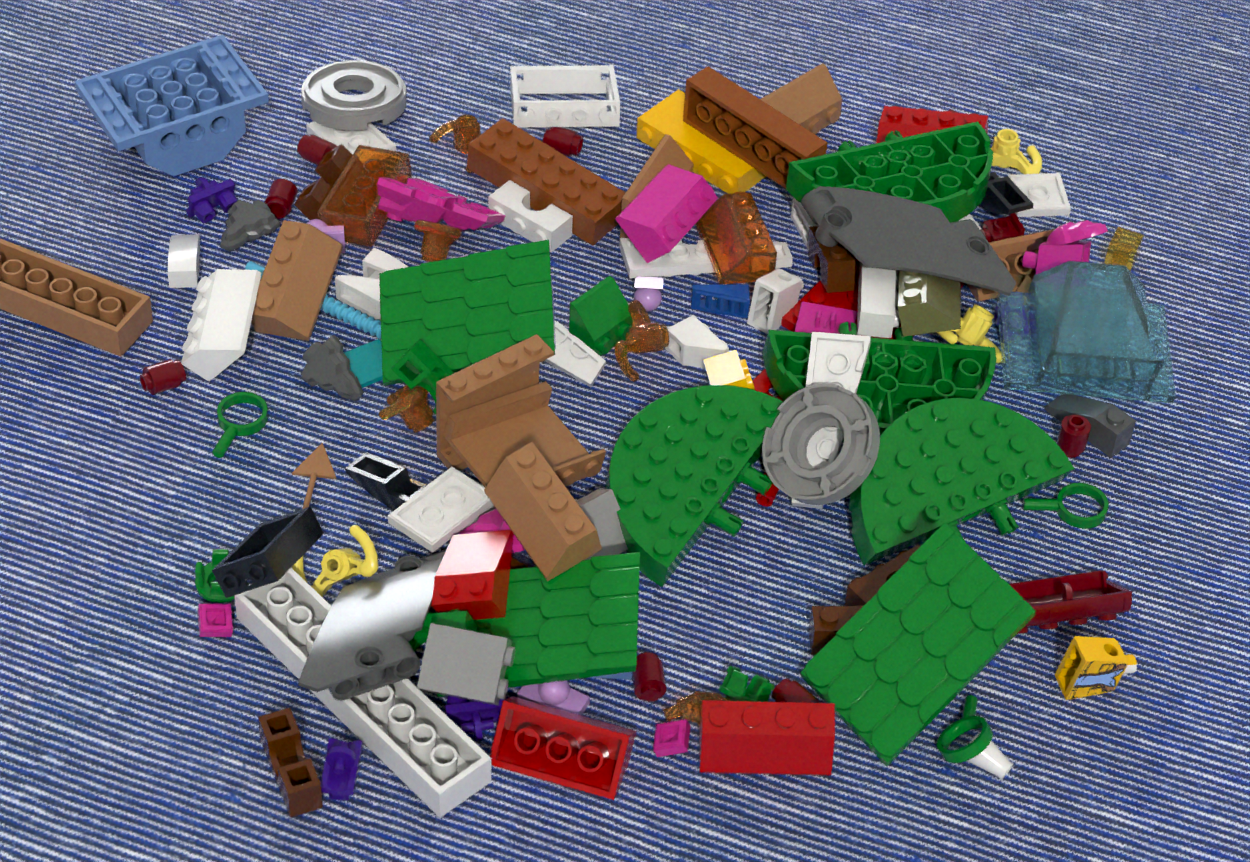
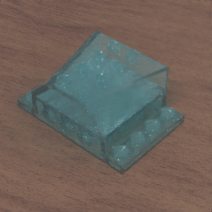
M1068 261L1034 275L1027 293L1012 291L1010 296L998 292L997 307L1004 389L1173 403L1176 394L1164 305L1147 303L1145 285L1126 266Z

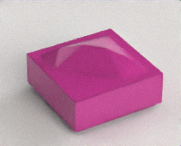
M231 604L198 605L199 637H232Z
M687 719L656 724L653 751L657 757L688 752L691 726Z

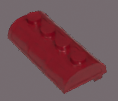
M1104 570L1009 584L1036 610L1035 616L1017 634L1028 632V627L1039 625L1040 629H1054L1058 627V622L1068 621L1070 625L1086 624L1087 618L1098 616V620L1104 621L1114 620L1117 618V613L1128 612L1131 609L1132 591L1106 580L1108 579V574Z

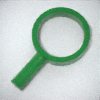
M236 392L221 400L217 407L219 426L225 432L213 449V455L217 458H222L236 436L252 435L264 428L268 421V408L262 397L251 392ZM239 403L253 404L262 410V415L256 421L245 425L230 423L223 417L224 412L229 407Z
M1072 483L1063 487L1057 499L1023 498L1022 501L1023 510L1056 511L1065 523L1081 529L1094 528L1100 525L1106 518L1109 506L1106 495L1097 487L1086 483ZM1073 494L1087 495L1099 503L1102 511L1093 517L1076 516L1064 507L1062 500Z
M973 695L965 698L962 719L948 726L937 740V748L947 762L961 763L970 760L984 751L992 740L993 732L987 721L981 716H975L978 699ZM972 729H982L979 736L970 744L956 750H948L949 745L959 735Z

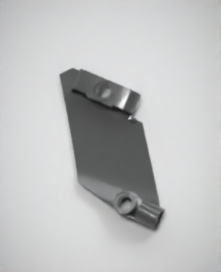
M820 186L808 192L801 200V204L812 222L819 225L815 233L819 243L828 247H834L840 243L866 268H883L933 275L971 284L978 289L986 288L1010 296L1016 285V281L973 220L949 222L940 208L891 195L849 188Z
M446 550L422 558L415 556L401 557L396 561L395 568L343 587L323 621L299 678L298 686L315 692L328 689L334 699L342 701L413 676L419 670L421 662L408 641L414 637L415 632L423 628L432 603L435 575Z

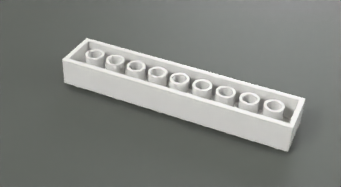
M290 568L279 581L234 595L237 619L299 679L331 605ZM408 678L342 701L334 699L328 689L320 692L310 690L439 818L491 782V757Z

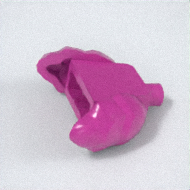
M1089 220L1065 223L1051 232L1047 242L1040 244L1038 253L1029 251L1024 253L1023 267L1036 269L1035 283L1041 285L1043 296L1055 309L1063 310L1073 317L1079 316L1093 319L1097 314L1096 309L1080 296L1085 293L1091 241L1080 240L1107 232L1105 224L1092 223Z

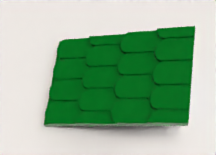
M549 240L506 246L504 249L473 253L464 257L421 263L419 266L379 273L384 386L403 383L391 368L419 339L454 373L536 334L554 351L555 355L556 339Z
M944 523L880 587L878 592L836 632V636L807 663L800 672V675L825 703H835V713L888 767L1035 616L1036 610L1001 578L988 563L978 556L949 525Z
M640 552L591 557V559L581 561L548 582L537 567L510 569L505 617L474 620L478 626L477 632L505 637L512 641L511 647H515V657L512 667L507 666L504 678L509 681L508 688L588 677L632 679V672L636 671ZM437 694V697L446 696V695Z

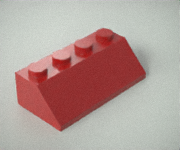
M884 106L879 120L876 143L885 142L887 134L891 131L895 132V130L899 131L904 138L973 122H979L988 135V116L974 113L965 114L922 108Z
M512 696L503 700L490 753L491 765L614 800L629 764L637 731Z
M702 700L700 706L699 773L831 776L835 742V703Z

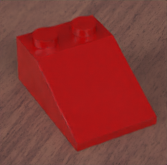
M511 530L452 536L434 579L432 606L437 613L459 609L468 611L473 620L505 617L514 537Z

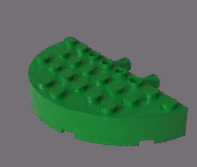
M979 122L904 138L899 131L895 130V132L891 131L887 134L885 142L856 147L852 141L848 140V143L844 141L839 146L838 152L789 162L786 190L800 203L808 192L820 186L876 192L940 208L949 222H956L974 211L986 194L993 163V151L990 148L991 141Z
M844 322L839 326V333L857 335V325L851 322V331H849L848 322ZM902 327L895 330L896 340L871 338L870 349L856 395L862 398L874 412L880 435L897 418L922 404L947 398H970L984 401L995 371V347L913 341V336L903 337ZM768 330L762 351L764 366L774 389L783 401L806 387L812 333Z
M707 385L686 388L665 395L647 405L630 420L620 434L612 453L605 489L613 490L620 507L617 515L628 548L626 552H640V571L660 587L665 585L710 524L721 528L733 537L736 536L744 520L732 515L722 507L741 482L763 496L769 491L773 482L768 476L757 471L752 466L762 454L765 430L767 427H772L780 411L777 408L783 403L782 400L759 391L736 386Z
M947 398L922 404L897 418L880 435L878 456L871 472L865 481L850 494L849 511L852 513L853 523L851 531L857 552L863 566L928 539L944 523L949 525L963 539L957 526L986 513L991 514L1001 536H1005L1007 533L1010 534L1019 528L1007 504L1062 481L1075 468L1058 444L1045 431L1026 417L1009 408L992 402L970 398Z

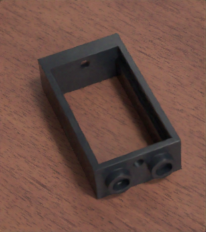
M311 506L260 523L212 570L226 598L279 581L312 547L324 532ZM247 579L251 580L252 584H249Z

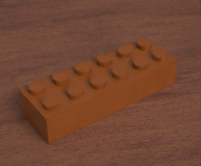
M707 66L686 79L683 121L785 189L789 162L826 154L828 142L711 67Z
M500 119L468 144L467 168L498 188L510 180L530 191V207L535 211L543 210L550 204H553L573 216L572 234L594 246L618 225L615 218L621 213L622 198L626 192L506 119Z

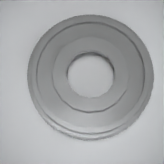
M360 60L334 62L314 70L303 82L301 87L302 109H307L310 112L311 120L329 128L367 130V123L382 120L384 126L401 116L406 108V85L394 70L378 63ZM347 90L367 91V93L361 95H345L339 92Z
M815 384L795 392L777 408L780 411L772 427H767L765 430L762 457L767 475L779 490L801 503L824 505L836 502L850 495L865 481L878 456L880 432L874 412L862 398L836 384ZM832 426L839 428L844 435V444L840 454L833 463L823 469L813 467L807 458V445L810 438L815 432L824 427Z

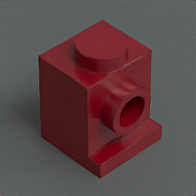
M1012 213L1008 217L983 221V227L980 231L988 242L1024 235L1025 228L1017 215Z

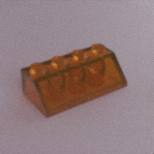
M358 145L317 211L318 217L328 226L344 225L346 242L372 247L389 219L386 216L387 212L379 209L381 199L377 190L379 177H389L407 184L408 178H412L409 153Z
M739 191L733 194H724L696 222L719 284L756 282L758 278L775 270L777 251L751 192Z

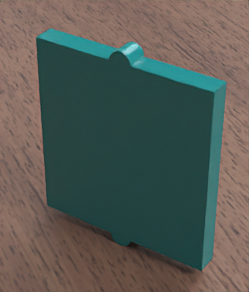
M380 339L344 353L350 360V371L358 378L361 388L383 380L382 343Z

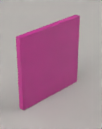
M802 301L794 332L840 334L839 326L844 322H848L849 331H851L850 324L851 322L855 323L857 311Z

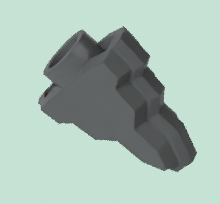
M238 200L227 211L229 216L225 221L227 229L222 233L220 246L222 249L232 252L243 246L247 241H256L262 235L271 234L280 226V222L271 213L266 203L255 200L251 204Z
M335 335L329 337L323 344L320 342L312 344L302 357L307 364L301 373V379L311 387L318 385L324 391L334 390L343 398L358 401L363 394V390L358 378L350 371V360L343 353L344 345Z

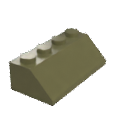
M899 270L898 311L903 337L961 329V282L933 275Z

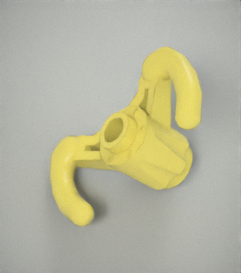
M1011 129L1000 130L997 136L994 137L993 146L991 147V151H993L992 166L1016 168L1023 174H1039L1042 169V158L1036 147L1033 145L1027 147V153L1033 162L1031 164L1019 150L1020 139L1018 134Z
M974 304L961 317V329L936 332L950 344H955L959 341L963 345L995 347L996 363L1003 361V354L1000 349L985 337L993 324L992 319L994 316L979 305Z
M352 525L349 531L363 548L365 560H362L360 555L351 548L329 550L323 556L321 562L322 572L311 586L321 597L338 582L350 579L358 574L364 577H371L377 572L378 555L375 546L368 534L358 525ZM302 556L292 566V569L307 582Z

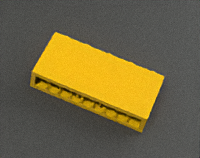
M679 89L637 118V139L656 149L664 135H670L693 162V173L703 176L706 181L736 199L766 177V175L683 121L685 92Z

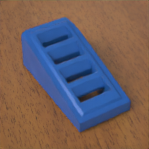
M748 284L692 285L691 309L748 318L750 306ZM701 295L706 296V300H701Z

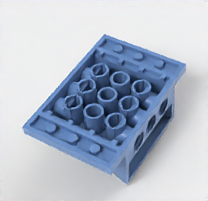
M224 35L74 81L76 91L117 151L135 147L147 165L172 176L184 174L224 160L246 132L244 110L269 103L268 93Z

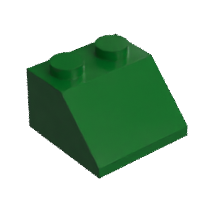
M610 275L570 303L569 333L579 338L599 356L607 354L612 347L622 340H626L632 334L633 312L614 278Z

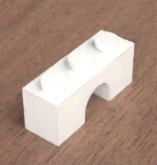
M510 180L488 196V208L506 215L504 222L500 224L532 242L549 240L551 253L572 236L573 216L553 204L540 211L530 210V191Z

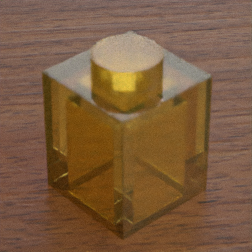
M1117 227L1108 246L1104 267L1130 275L1139 256L1144 235Z

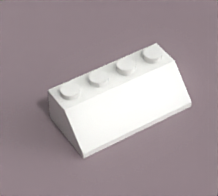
M217 269L210 276H204L199 281L196 287L198 291L197 298L192 305V319L187 326L189 331L188 337L182 347V351H184L182 365L210 382L245 353L261 272L258 270Z

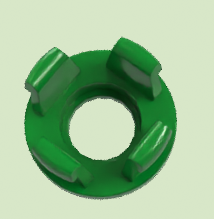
M215 549L212 552V561L203 566L202 562H197L195 565L196 590L202 598L210 602L225 603L235 599L234 596L226 598L219 583L213 582L216 580V577L212 570L229 554L228 549Z
M728 667L726 678L723 684H720L718 690L725 694L724 700L768 702L771 691H774L775 685L773 683H770L764 677L755 675L747 687L748 675L742 673L738 667Z

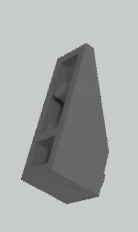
M1064 392L1045 406V411L1061 422L1064 417L1072 414L1081 415L1088 419L1091 424L1088 442L1110 458L1126 448L1131 442L1136 420L1114 404Z

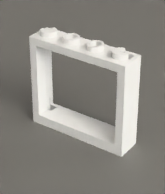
M613 65L510 66V91L513 124L515 126H620V98ZM601 73H609L608 79H601ZM516 74H524V80H517ZM606 93L607 100L520 101V94ZM521 106H527V112H521Z

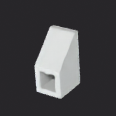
M694 315L666 328L665 349L684 366L705 368L703 359L729 352L727 344L720 340L710 331L706 324L702 323Z

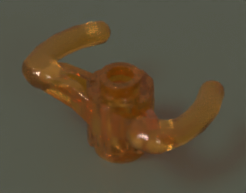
M462 115L456 120L446 122L436 128L430 135L429 140L431 143H437L443 135L454 131L455 149L463 154H468V144L481 135L480 123L472 115ZM466 166L465 169L468 173H474L473 171L469 170Z
M417 220L414 225L416 231L424 233L420 254H422L421 260L428 262L446 260L450 244L462 236L461 229L424 220Z
M633 300L628 306V311L633 320L632 326L626 334V340L616 342L614 351L624 375L629 380L636 382L640 376L631 366L627 353L634 352V354L662 351L664 347H668L670 338L666 325H659L658 322L651 323L644 306L638 300Z
M407 385L387 397L386 401L390 406L382 409L379 412V417L382 420H387L399 414L409 430L412 429L414 433L425 429L434 422L432 418L433 412L427 403L428 391L421 386H415L412 390Z

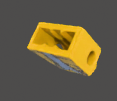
M1074 636L1054 676L1065 699L1071 700L1115 690L1123 674L1136 671L1137 661L1133 654H1124L1118 640L1115 638Z

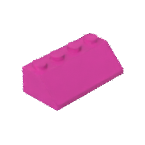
M668 164L661 169L615 219L644 260L649 263L669 253L713 205L718 197L703 176Z

